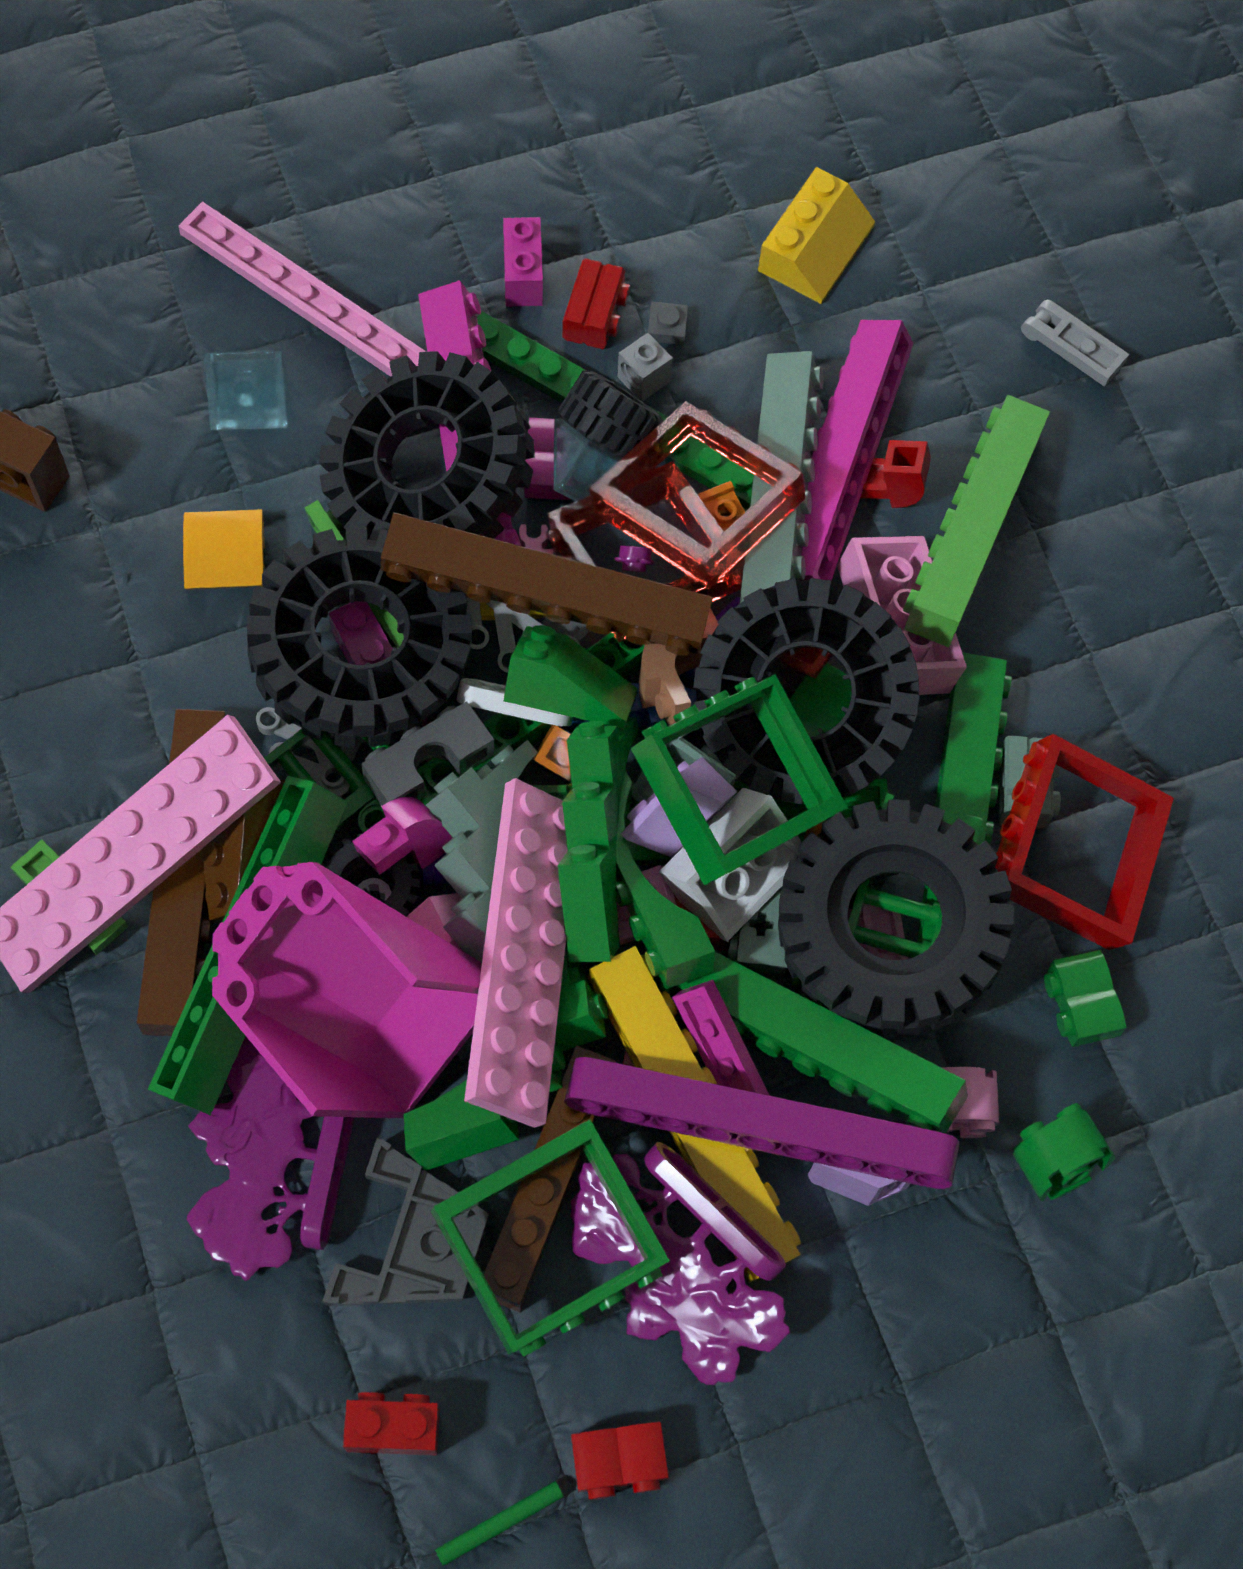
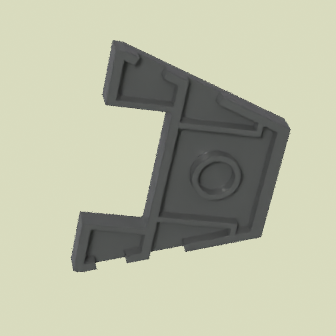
M377 1138L365 1177L407 1190L380 1275L377 1276L335 1263L322 1301L323 1304L328 1306L463 1302L469 1281L431 1213L435 1205L458 1192L422 1169V1166L412 1159L405 1157L392 1148V1145ZM478 1206L453 1219L475 1260L489 1219V1214Z

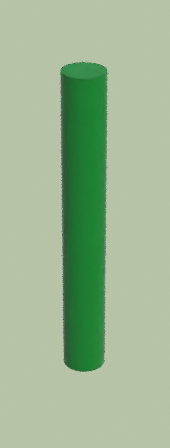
M553 1481L435 1549L441 1564L445 1566L563 1498L564 1496L557 1482Z

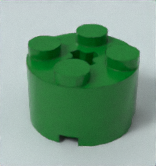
M1079 1103L1064 1108L1057 1114L1056 1117L1058 1119L1045 1126L1042 1121H1039L1025 1128L1020 1133L1023 1141L1013 1148V1157L1041 1201H1045L1047 1195L1050 1200H1054L1080 1188L1092 1180L1089 1174L1095 1166L1098 1165L1103 1172L1115 1160V1155L1087 1111L1083 1110Z

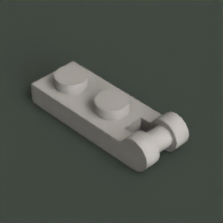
M1044 300L1036 309V315L1029 317L1021 325V331L1028 339L1032 341L1038 340L1104 387L1126 363L1129 356L1127 352L1051 300ZM1047 324H1054L1056 327L1052 329Z

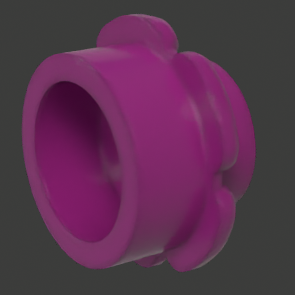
M620 546L619 558L615 557V561L623 562V571L646 573V565L654 564V561L651 560L652 548Z

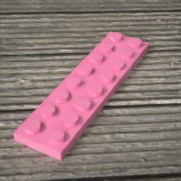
M226 715L0 907V960L21 992H32L281 783L235 717Z
M515 778L505 783L464 1101L535 1128L546 1124L566 946L558 864L567 853L568 848L562 805L563 800Z

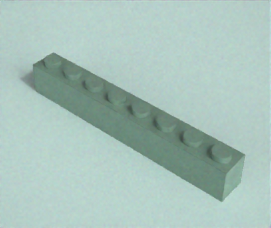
M812 351L767 354L740 603L744 601L743 597L760 588L766 589L774 586L776 582L805 579V558L801 556L802 547H807L809 542L808 525L804 522L805 514H811L812 499L811 493L808 490V482H814L815 467L814 461L811 459V451H816L818 446L816 427H814V420L820 419L821 407L817 390L823 389L824 381L822 367L816 366Z

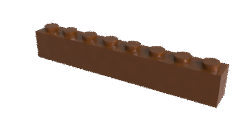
M394 512L380 558L381 571L387 572L388 577L397 581L410 582L411 579L426 582L430 589L438 592L448 593L452 589L467 593L466 596L476 602L490 603L491 600L505 603L508 609L518 613L528 614L531 610L547 614L546 618L556 623L569 624L570 621L585 624L586 628L594 633L606 635L611 631L626 635V639L635 644L648 645L650 642L666 646L665 649L677 655H689V652L697 654L702 643L713 598Z
M176 709L169 764L226 716L225 711ZM201 850L153 889L137 1025L143 1035L172 1036L206 958H203L205 943L211 944L213 920L208 918L209 912L205 897L206 886Z

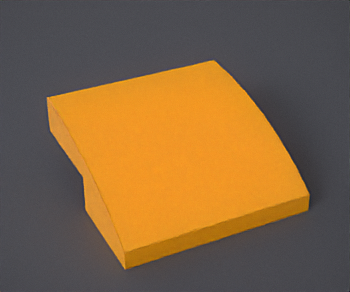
M262 509L184 512V589L262 587V573L264 572L263 549H265Z

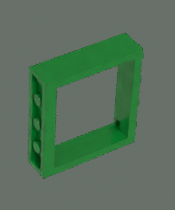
M776 674L758 683L755 677H751L736 685L737 693L729 696L727 690H724L705 700L704 703L707 708L701 711L698 710L696 705H693L674 715L673 718L676 723L667 726L664 720L656 723L652 727L643 730L642 734L645 739L631 747L637 762L704 886L848 808ZM751 704L808 810L724 855L665 745Z
M590 1119L435 1205L431 1210L433 1217L508 1355L520 1350L522 1356L525 1357L547 1344L543 1337L544 1334L556 1327H559L562 1334L586 1321L582 1312L598 1304L601 1312L625 1298L621 1289L635 1281L640 1289L663 1276L659 1267L670 1261ZM582 1147L644 1260L516 1334L453 1219Z

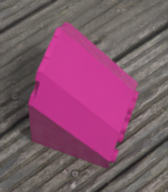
M307 862L298 863L293 866L262 867L254 877L252 885L243 892L229 911V916L223 923H220L213 933V952L218 953V975L212 978V996L312 1116L404 1119V1114L413 1110L473 1033L482 963L319 863Z

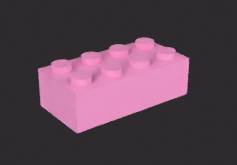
M925 537L852 538L837 565L843 586L847 585L858 590L872 601L877 602L891 615V618L898 627L901 628L916 660L919 676V695L950 693L967 668L956 633L948 648L904 630L909 617V613L903 611L911 589L920 591L921 586L915 584L924 561L932 564L931 557H928L929 550Z

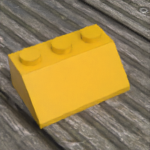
M816 167L763 242L758 271L822 304L873 229L875 220L847 182Z

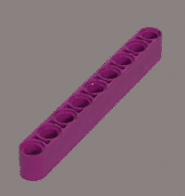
M589 1057L575 1059L564 1099L568 1107L583 1113L935 1189H947L952 1186L960 1145L959 1140L942 1132Z

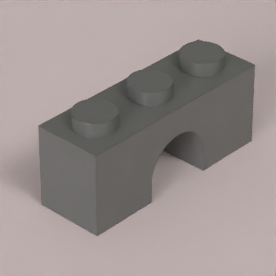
M467 701L458 707L454 705L443 709L436 716L435 720L422 728L420 726L413 727L405 732L400 741L389 748L380 747L371 752L366 757L365 762L362 763L363 780L381 806L401 797H413L421 800L425 797L424 781L417 772V768L422 762L431 758L444 759L454 767L460 776L469 768H474L494 756V738Z

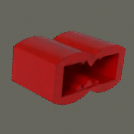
M661 1422L571 1434L578 1493L588 1492V1500L614 1497L615 1487L628 1485L633 1486V1493L660 1490L659 1481L668 1480L669 1478Z

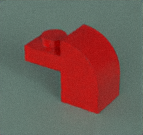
M889 440L886 457L873 458L860 498L890 499L892 508L908 507L920 501L924 495L931 462L928 442Z

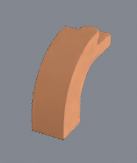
M711 608L702 643L697 654L689 652V655H677L665 649L666 646L653 642L644 646L639 680L640 701L643 708L656 706L659 718H665L668 726L676 723L673 718L674 715L691 707V701L679 676L688 670L699 667L702 658L700 652L708 635H712L719 625Z

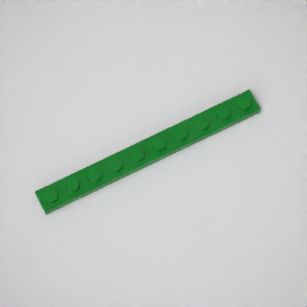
M483 311L477 317L478 325L481 326L486 338V347L482 348L483 357L487 361L560 403L564 401L579 375L585 369ZM653 409L661 416L664 425L648 448L647 453L710 489L731 481L734 485V492L742 507L750 511L755 466Z

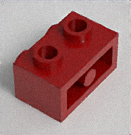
M358 1393L357 1400H346L343 1448L347 1452L437 1456L438 1403H430V1396L423 1394H404L403 1402L385 1401V1394Z

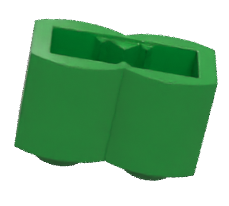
M1097 950L1053 960L1047 969L1048 973L1044 975V984L1048 996L1055 998L1060 1008V1012L1056 1015V1020L1061 1036L1068 1037L1072 1047L1121 1036L1126 1029V1022L1120 1001L1113 989L1110 971L1102 951Z

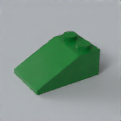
M535 625L533 627L526 626L511 655L503 701L587 721H601L605 725L625 729L638 688L566 634L557 633L555 629L549 626Z

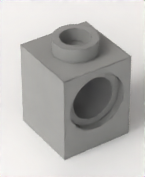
M646 333L619 352L617 377L643 402L670 382L672 357L649 333Z

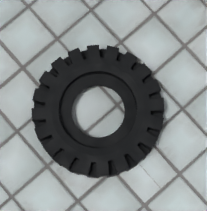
M889 800L886 810H877L874 801L853 806L851 817L845 819L839 812L822 822L821 833L816 836L811 832L799 845L796 860H790L783 877L782 892H780L778 932L780 947H784V961L792 978L798 977L802 982L801 991L810 1001L816 1004L822 1002L829 1007L830 1011L849 1021L854 1020L862 1023L863 1028L882 1036L884 1028L896 1029L897 1037L919 1035L920 1029L923 1026L931 1025L934 1031L953 1023L957 1013L962 1011L966 1015L981 1001L987 988L991 989L1000 973L1011 942L1010 934L1014 926V904H1009L1012 889L1006 871H997L996 864L999 857L987 841L980 845L976 844L973 841L975 829L960 818L952 825L943 821L945 810L924 804L921 813L910 811V801ZM892 872L907 874L925 883L938 899L942 912L941 929L935 942L922 954L898 961L879 958L866 951L854 938L848 923V906L859 886L874 876Z

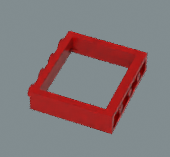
M1051 734L1037 742H1033L1029 754L1023 757L1025 767L1021 779L1016 783L1012 791L1014 802L1009 816L1004 820L1000 829L1002 840L996 853L999 857L996 869L998 872L1006 871L1012 889L1009 900L1108 950L1132 944L1174 797L1063 738ZM1055 765L1136 807L1104 916L1022 875Z

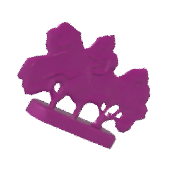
M245 1036L238 1057L234 1061L226 1079L234 1097L227 1103L215 1104L211 1116L199 1112L188 1125L199 1140L206 1141V1153L212 1163L228 1167L230 1171L229 1179L220 1186L213 1187L202 1194L188 1213L186 1220L195 1235L203 1239L204 1248L210 1254L212 1260L229 1263L234 1276H240L243 1280L248 1281L260 1267L278 1268L290 1259L292 1252L291 1240L284 1232L283 1225L298 1210L304 1212L300 1229L302 1245L306 1248L324 1250L327 1246L355 1117L324 1116L318 1148H306L303 1143L304 1137L300 1125L303 1119L313 1116L300 1101L296 1100L293 1092ZM295 1158L315 1161L307 1194H292L285 1184V1169L288 1163ZM279 1186L283 1189L284 1195L275 1196L273 1187ZM274 1202H286V1207H279L278 1213L280 1215L268 1220L262 1219L261 1213L264 1208ZM278 1224L276 1233L269 1234L266 1232L267 1227Z
M657 1142L644 1158L648 1170L665 1186L664 1190L661 1191L641 1187L639 1181L640 1171L636 1161L627 1154H614L612 1159L627 1186L633 1185L639 1190L636 1194H633L635 1200L646 1198V1202L649 1205L654 1201L657 1202L656 1207L643 1214L670 1260L659 1267L663 1274L660 1278L641 1289L636 1281L625 1287V1298L631 1305V1311L627 1315V1335L656 1341L661 1335H665L670 1330L679 1331L683 1348L682 1360L700 1382L705 1385H715L718 1381L725 1383L734 1381L740 1362L737 1350L739 1346L771 1352L790 1333L789 1327L783 1322L786 1313L783 1298L775 1292L755 1291L745 1284L744 1269L748 1267L761 1279L767 1281L774 1280L786 1267L785 1260L748 1221L681 1156L667 1145ZM584 1163L582 1171L578 1174L581 1190L570 1201L571 1218L574 1223L571 1233L573 1252L579 1257L598 1264L628 1261L633 1267L642 1262L644 1258L590 1163ZM679 1200L702 1222V1225L692 1237L682 1238L668 1225L667 1207L672 1202ZM660 1212L662 1214V1221L660 1225L656 1226L653 1216ZM711 1232L738 1257L736 1261L720 1267L713 1263L710 1252L705 1246V1239ZM734 1279L737 1288L733 1294H728L726 1287Z

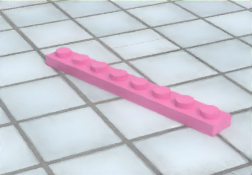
M203 201L178 226L180 235L390 377L392 373L389 361L407 355L418 366L419 352H426Z

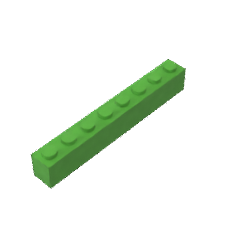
M1007 395L1001 409L994 406L986 428L990 429L991 433L982 432L974 452L979 454L980 457L979 459L971 457L963 476L969 482L968 484L959 483L952 500V504L957 505L956 510L948 508L939 530L946 533L944 537L936 534L929 550L928 557L934 560L932 564L924 561L915 584L921 586L920 591L911 589L903 611L909 613V617L904 630L948 648L950 647L1050 411Z

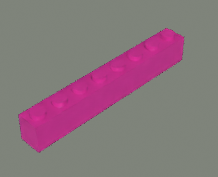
M461 281L418 294L427 352L438 351L445 361L450 352L466 356L473 365L479 362L491 371L488 361L483 357L482 348L486 347V338L477 321V315L481 314V308L474 292L469 293ZM439 424L447 472L456 457L458 438L456 430L451 432L444 424ZM502 512L497 520L505 529L495 539L521 546L516 530L512 529L511 516Z
M861 320L856 335L851 339L850 351L845 365L840 369L839 382L834 396L829 400L828 413L823 427L817 433V450L813 452L811 457L814 461L815 478L814 482H808V490L811 493L812 510L811 514H805L804 522L807 523L809 532L808 546L802 547L801 556L805 558L806 566L804 580L814 578L831 581L863 491V485L867 480L871 463L875 457L914 344L902 320Z

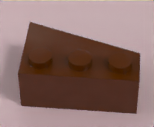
M280 780V784L201 849L209 920L224 919L285 780Z

